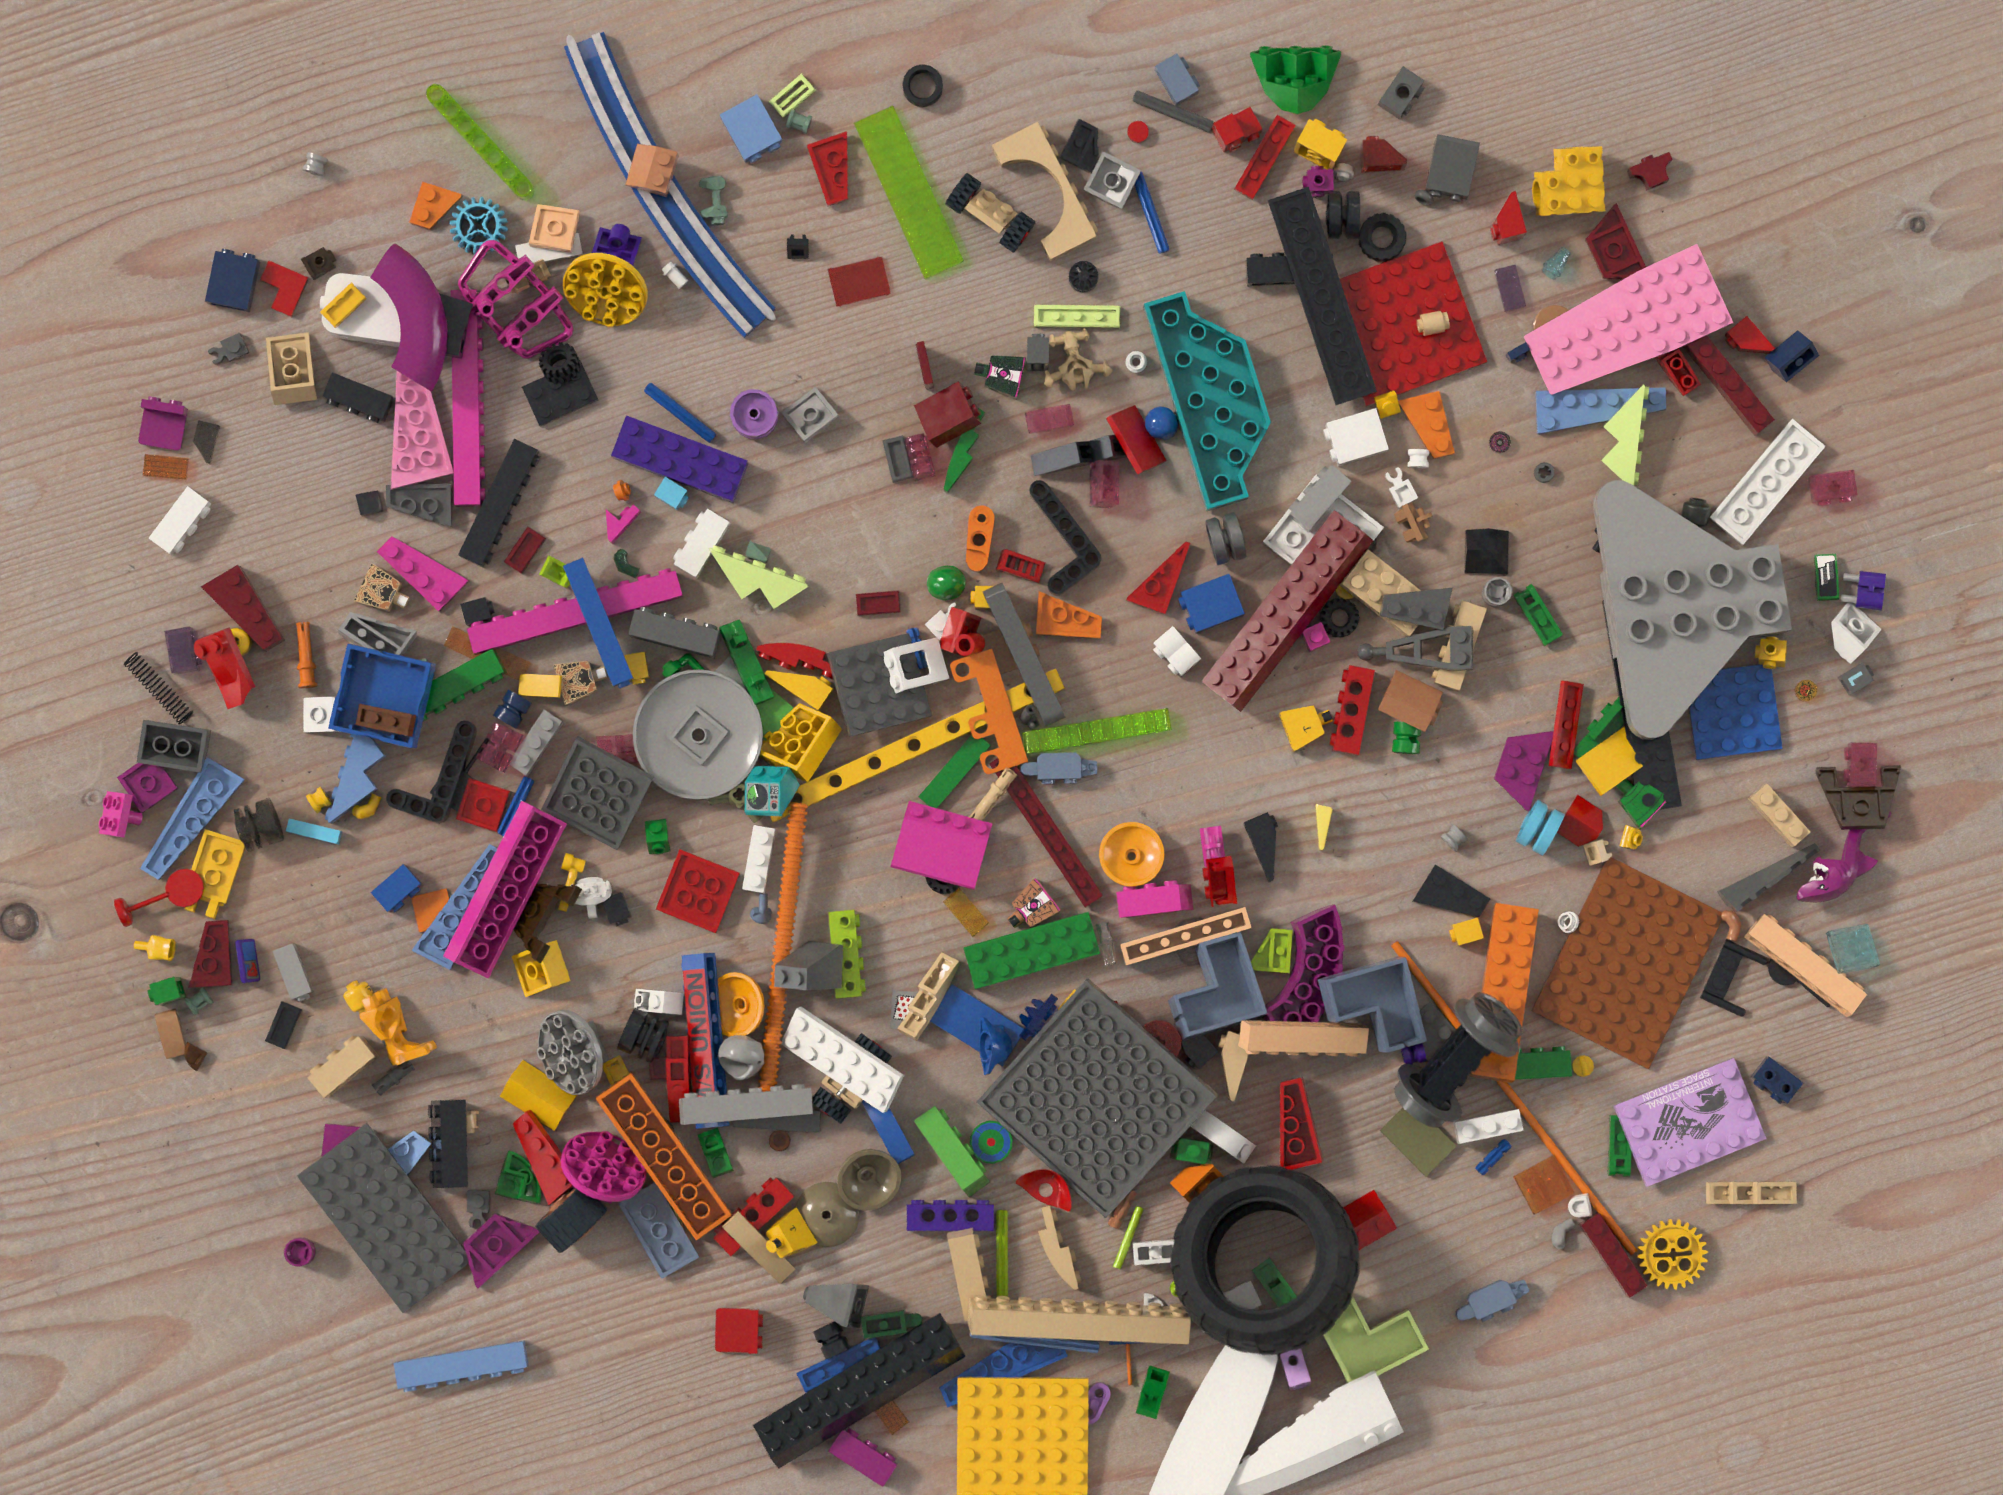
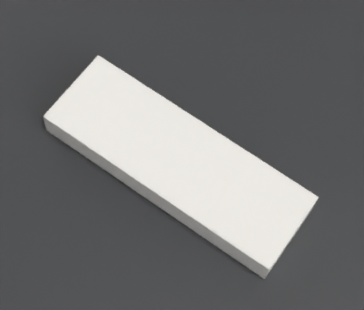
M579 233L575 235L572 253L531 247L529 243L515 245L518 259L526 254L533 263L540 259L550 262L583 255Z

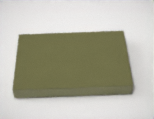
M1404 1108L1380 1130L1425 1177L1457 1147L1439 1128H1433L1419 1122Z

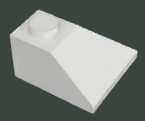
M1847 602L1831 622L1834 649L1850 664L1870 645L1881 631V628L1859 608H1855L1854 603Z

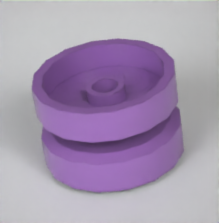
M749 389L741 392L734 399L730 407V417L734 428L740 435L748 439L758 440L767 437L774 431L778 423V410L769 394L761 390ZM752 411L755 413L756 411H758V415L756 417H751L750 412Z

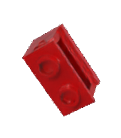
M1232 857L1205 859L1206 868H1202L1204 881L1208 880V886H1204L1205 897L1210 899L1211 907H1214L1213 901L1217 905L1237 904Z

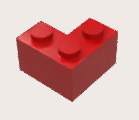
M1248 107L1235 115L1231 113L1214 122L1212 132L1223 152L1229 150L1232 153L1241 148L1243 142L1248 140L1251 143L1260 138L1259 134L1262 133V127L1251 107Z

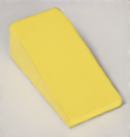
M1316 804L1318 847L1322 851L1325 847L1333 809Z

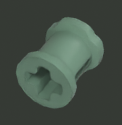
M792 109L786 123V128L792 127L803 131V134H807L812 116L809 115L807 117L795 113V110Z
M203 987L193 997L185 999L187 1006L195 1015L199 1014L198 1011L207 1004L214 1003Z

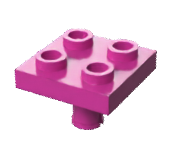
M107 791L103 799V815L98 825L100 829L99 834L125 838L127 823L138 826L141 824L142 813L130 811L133 795Z

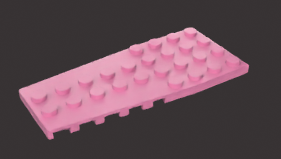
M1698 244L1637 271L1528 333L1524 338L1549 393L1553 395L1678 349L1732 324L1733 321Z

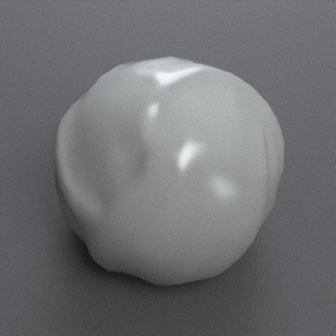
M734 1035L725 1039L719 1048V1062L724 1070L736 1080H745L756 1075L764 1065V1051L761 1043L751 1037Z

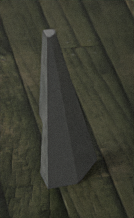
M1814 843L1717 891V893L1727 906L1730 905L1734 912H1738L1743 906L1756 899L1757 896L1783 879L1797 866L1803 864L1807 859L1819 852L1820 849Z

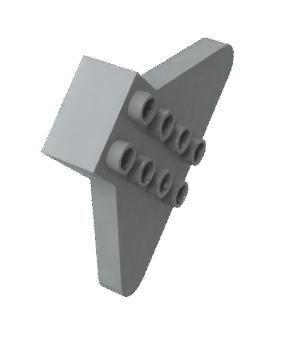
M1614 480L1605 484L1597 491L1593 502L1603 572L1599 575L1613 659L1617 658L1626 720L1629 729L1635 736L1652 740L1663 736L1671 729L1746 639L1780 635L1792 630L1778 544L1734 550L1632 484L1623 480Z

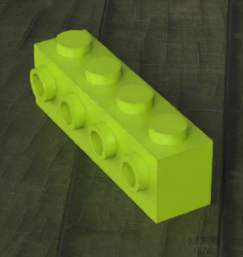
M855 910L828 912L831 943L843 945L842 988L835 989L836 999L862 997V992H866L865 979H861L860 970H864L863 957H859L858 949H862V938L857 936L856 927H860V915L855 914Z

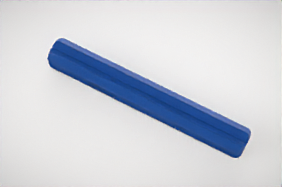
M1141 172L1134 186L1158 253H1165L1169 251V245L1144 175Z
M649 383L645 387L644 392L708 443L715 438V432L654 384Z

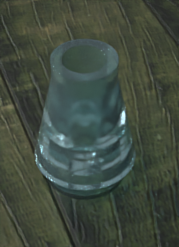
M1560 247L1553 256L1543 263L1542 272L1553 280L1561 277L1568 258L1571 256L1570 251Z

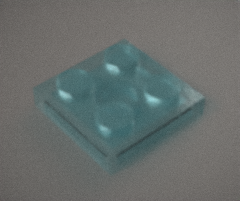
M1868 924L1830 930L1826 933L1838 974L1875 968L1880 965Z

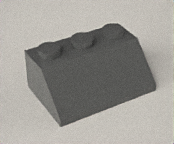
M143 720L136 763L201 773L208 753L211 730Z

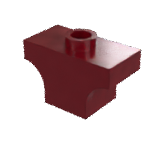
M1670 152L1655 158L1653 155L1641 159L1642 163L1630 167L1627 172L1630 179L1637 178L1641 180L1648 191L1668 182L1666 166L1673 159Z

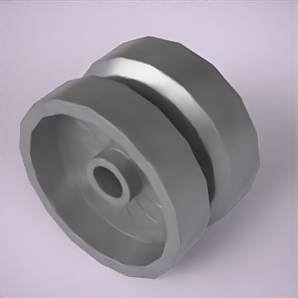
M1235 512L1223 516L1224 529H1222L1216 517L1205 520L1210 546L1217 566L1228 563V549H1230L1231 555L1236 561L1247 558L1243 532Z

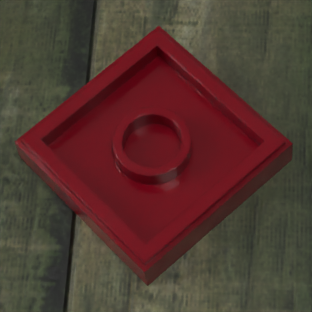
M924 341L917 342L916 350L925 389H933L934 384Z

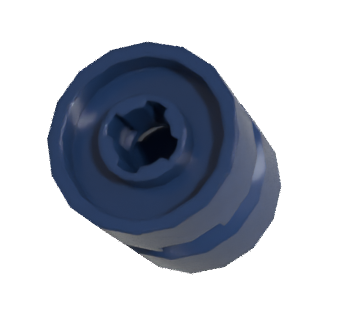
M508 689L502 699L504 704L498 705L493 716L517 729L523 720L521 715L527 713L532 703Z

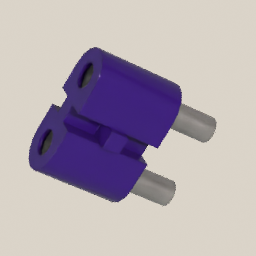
M1860 571L1859 575L1844 573L1843 581L1858 582L1856 596L1842 594L1841 602L1855 603V608L1882 611L1886 574Z

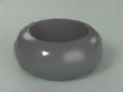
M1418 190L1415 193V199L1422 205L1429 206L1434 201L1433 196L1425 190Z

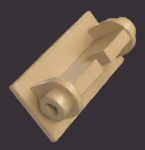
M540 259L534 262L535 266L531 270L541 281H547L551 274L544 259ZM524 276L513 287L511 293L516 292L518 294L520 291L529 288L531 282Z

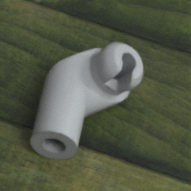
M1571 1218L1555 1226L1553 1229L1551 1241L1556 1249H1563L1566 1246V1233L1576 1227Z

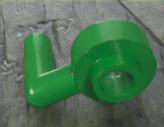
M686 653L679 660L674 662L669 660L662 667L664 670L662 675L667 678L676 674L687 663L693 670L705 669L690 653Z

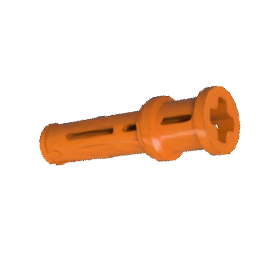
M299 622L296 623L300 661L297 664V670H299L300 675L298 688H314L318 684L315 682L314 675L316 665L312 662L310 622H303V624Z

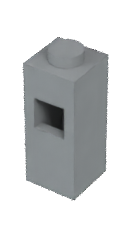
M292 943L274 950V957L291 1000L297 999L298 1002L309 999V994L314 991L296 944Z

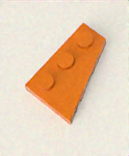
M1440 391L1398 401L1400 408L1406 414L1407 419L1413 425L1433 459L1455 454Z
M1039 591L1036 635L1101 638L1102 616Z

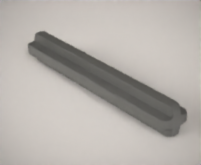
M1136 91L1133 96V102L1206 132L1212 130L1214 122L1210 119L1141 91Z

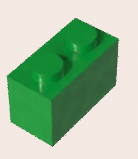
M171 977L149 984L150 989L147 990L150 1001L154 1002L155 1005L162 1006L187 998L181 977Z

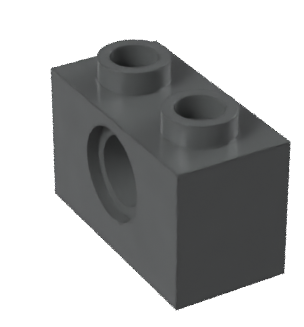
M1403 66L1380 99L1378 106L1400 119L1402 114L1406 116L1413 106L1410 104L1414 97L1418 99L1425 89L1422 86L1424 80ZM1405 89L1409 96L1402 99L1397 95V91Z

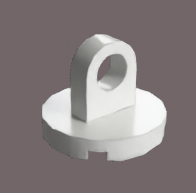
M599 877L580 879L577 881L576 886L580 887L582 891L575 904L587 905L589 919L598 918L597 904L606 901L611 896V884L609 881L604 882Z

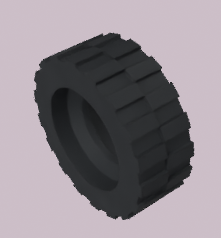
M1376 213L1372 217H1368L1362 224L1359 232V246L1369 259H1374L1377 262L1392 260L1401 253L1406 243L1407 234L1404 229L1405 227L1400 222V219L1395 218L1392 214ZM1386 227L1392 232L1393 241L1388 247L1380 248L1373 243L1372 233L1376 228Z

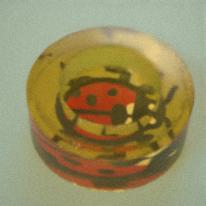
M1802 680L1795 686V695L1801 701H1810L1817 694V687L1811 680Z

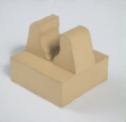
M1602 839L1583 845L1589 866L1607 861L1612 857V853H1607L1605 846L1609 844L1608 841H1603Z

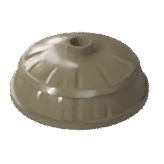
M864 1149L853 1153L845 1160L837 1177V1188L840 1196L849 1206L859 1210H874L886 1205L895 1197L901 1184V1171L895 1159L888 1153L875 1149ZM868 1169V1172H867V1173H865V1174H862V1173H861L863 1170Z

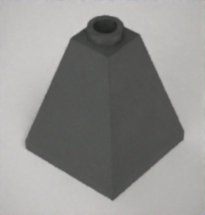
M810 1285L805 1288L803 1299L806 1300L805 1303L843 1327L860 1328L869 1285Z

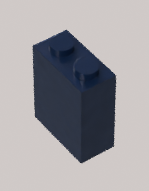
M222 249L221 252L215 251L205 302L210 305L250 312L260 261L255 259V255L243 253L242 256L234 255L235 251L229 249Z

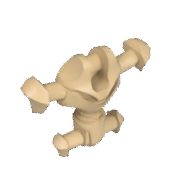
M1083 328V332L1067 331L1062 336L1054 337L1053 334L1050 335L1049 345L1054 348L1055 345L1064 344L1063 350L1067 358L1058 367L1059 371L1051 374L1048 370L1045 371V386L1052 387L1053 382L1062 379L1071 391L1076 390L1075 384L1082 382L1085 389L1088 388L1089 380L1094 373H1103V376L1107 377L1113 372L1108 366L1106 359L1103 364H1093L1092 360L1085 359L1079 355L1080 346L1077 344V341L1085 340L1088 342L1090 337L1085 328Z

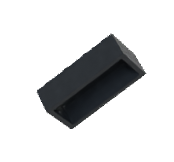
M466 1100L431 1101V1105H428V1118H431L428 1137L429 1140H432V1149H429V1161L432 1162L433 1169L429 1174L430 1183L433 1184V1188L468 1187Z

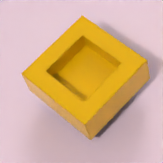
M1395 391L1374 397L1380 419L1401 412Z

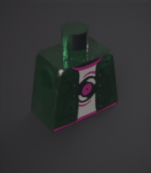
M993 355L990 358L989 365L976 363L974 375L986 377L985 388L1017 400L1026 358Z

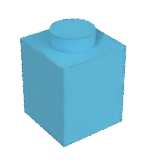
M667 477L663 479L654 494L657 499L675 510H678L679 507L683 508L689 499L687 496L688 491Z

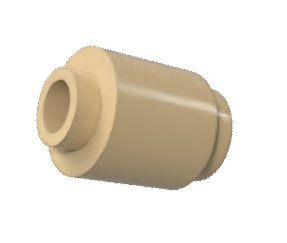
M1437 311L1421 314L1420 319L1417 320L1418 331L1423 332V335L1427 336L1450 329L1447 312Z

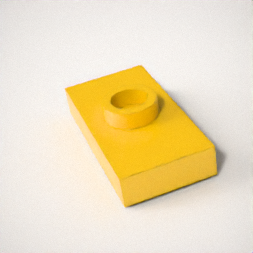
M351 282L320 313L337 328L367 298Z

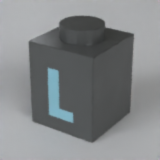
M1862 662L1838 676V679L1848 695H1851L1873 682L1872 676H1874V673L1869 665L1865 666Z

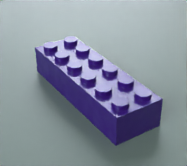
M627 415L611 454L613 459L661 477H667L672 481L731 503L735 501L749 464L748 460Z

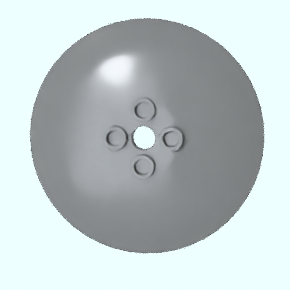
M709 670L682 671L660 681L642 700L633 725L634 750L644 772L654 776L653 782L663 790L687 799L714 798L729 792L742 783L754 768L759 758L763 741L761 717L751 696L731 678ZM696 729L704 731L705 737L703 740L695 741L692 734Z

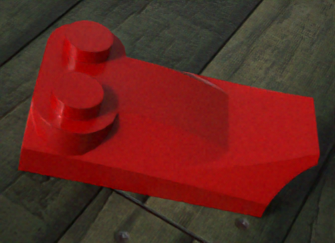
M230 627L197 639L194 643V652L200 659L207 661L227 709L244 704L247 694L255 685Z

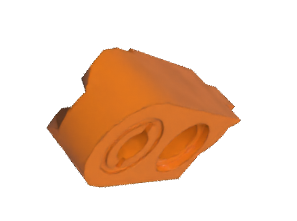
M984 505L973 508L968 520L966 563L969 569L974 572L982 571L988 564L995 522L993 511ZM980 514L985 515L986 520L984 522L978 521L977 517ZM982 535L986 540L982 546H976L973 543L975 536Z

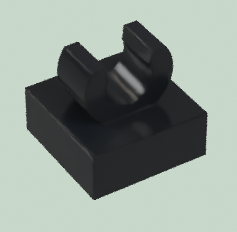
M794 234L787 238V259H809V239H806L805 234L802 235V239L794 238Z

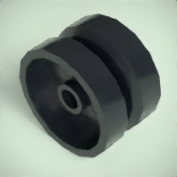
M1340 191L1328 192V202L1326 205L1328 239H1339L1342 235V225L1345 226V236L1347 239H1359V191H1348L1345 196V205L1342 203Z

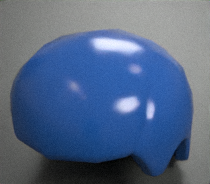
M1159 406L1148 412L1145 418V428L1153 438L1168 440L1175 436L1179 428L1178 418L1171 409Z

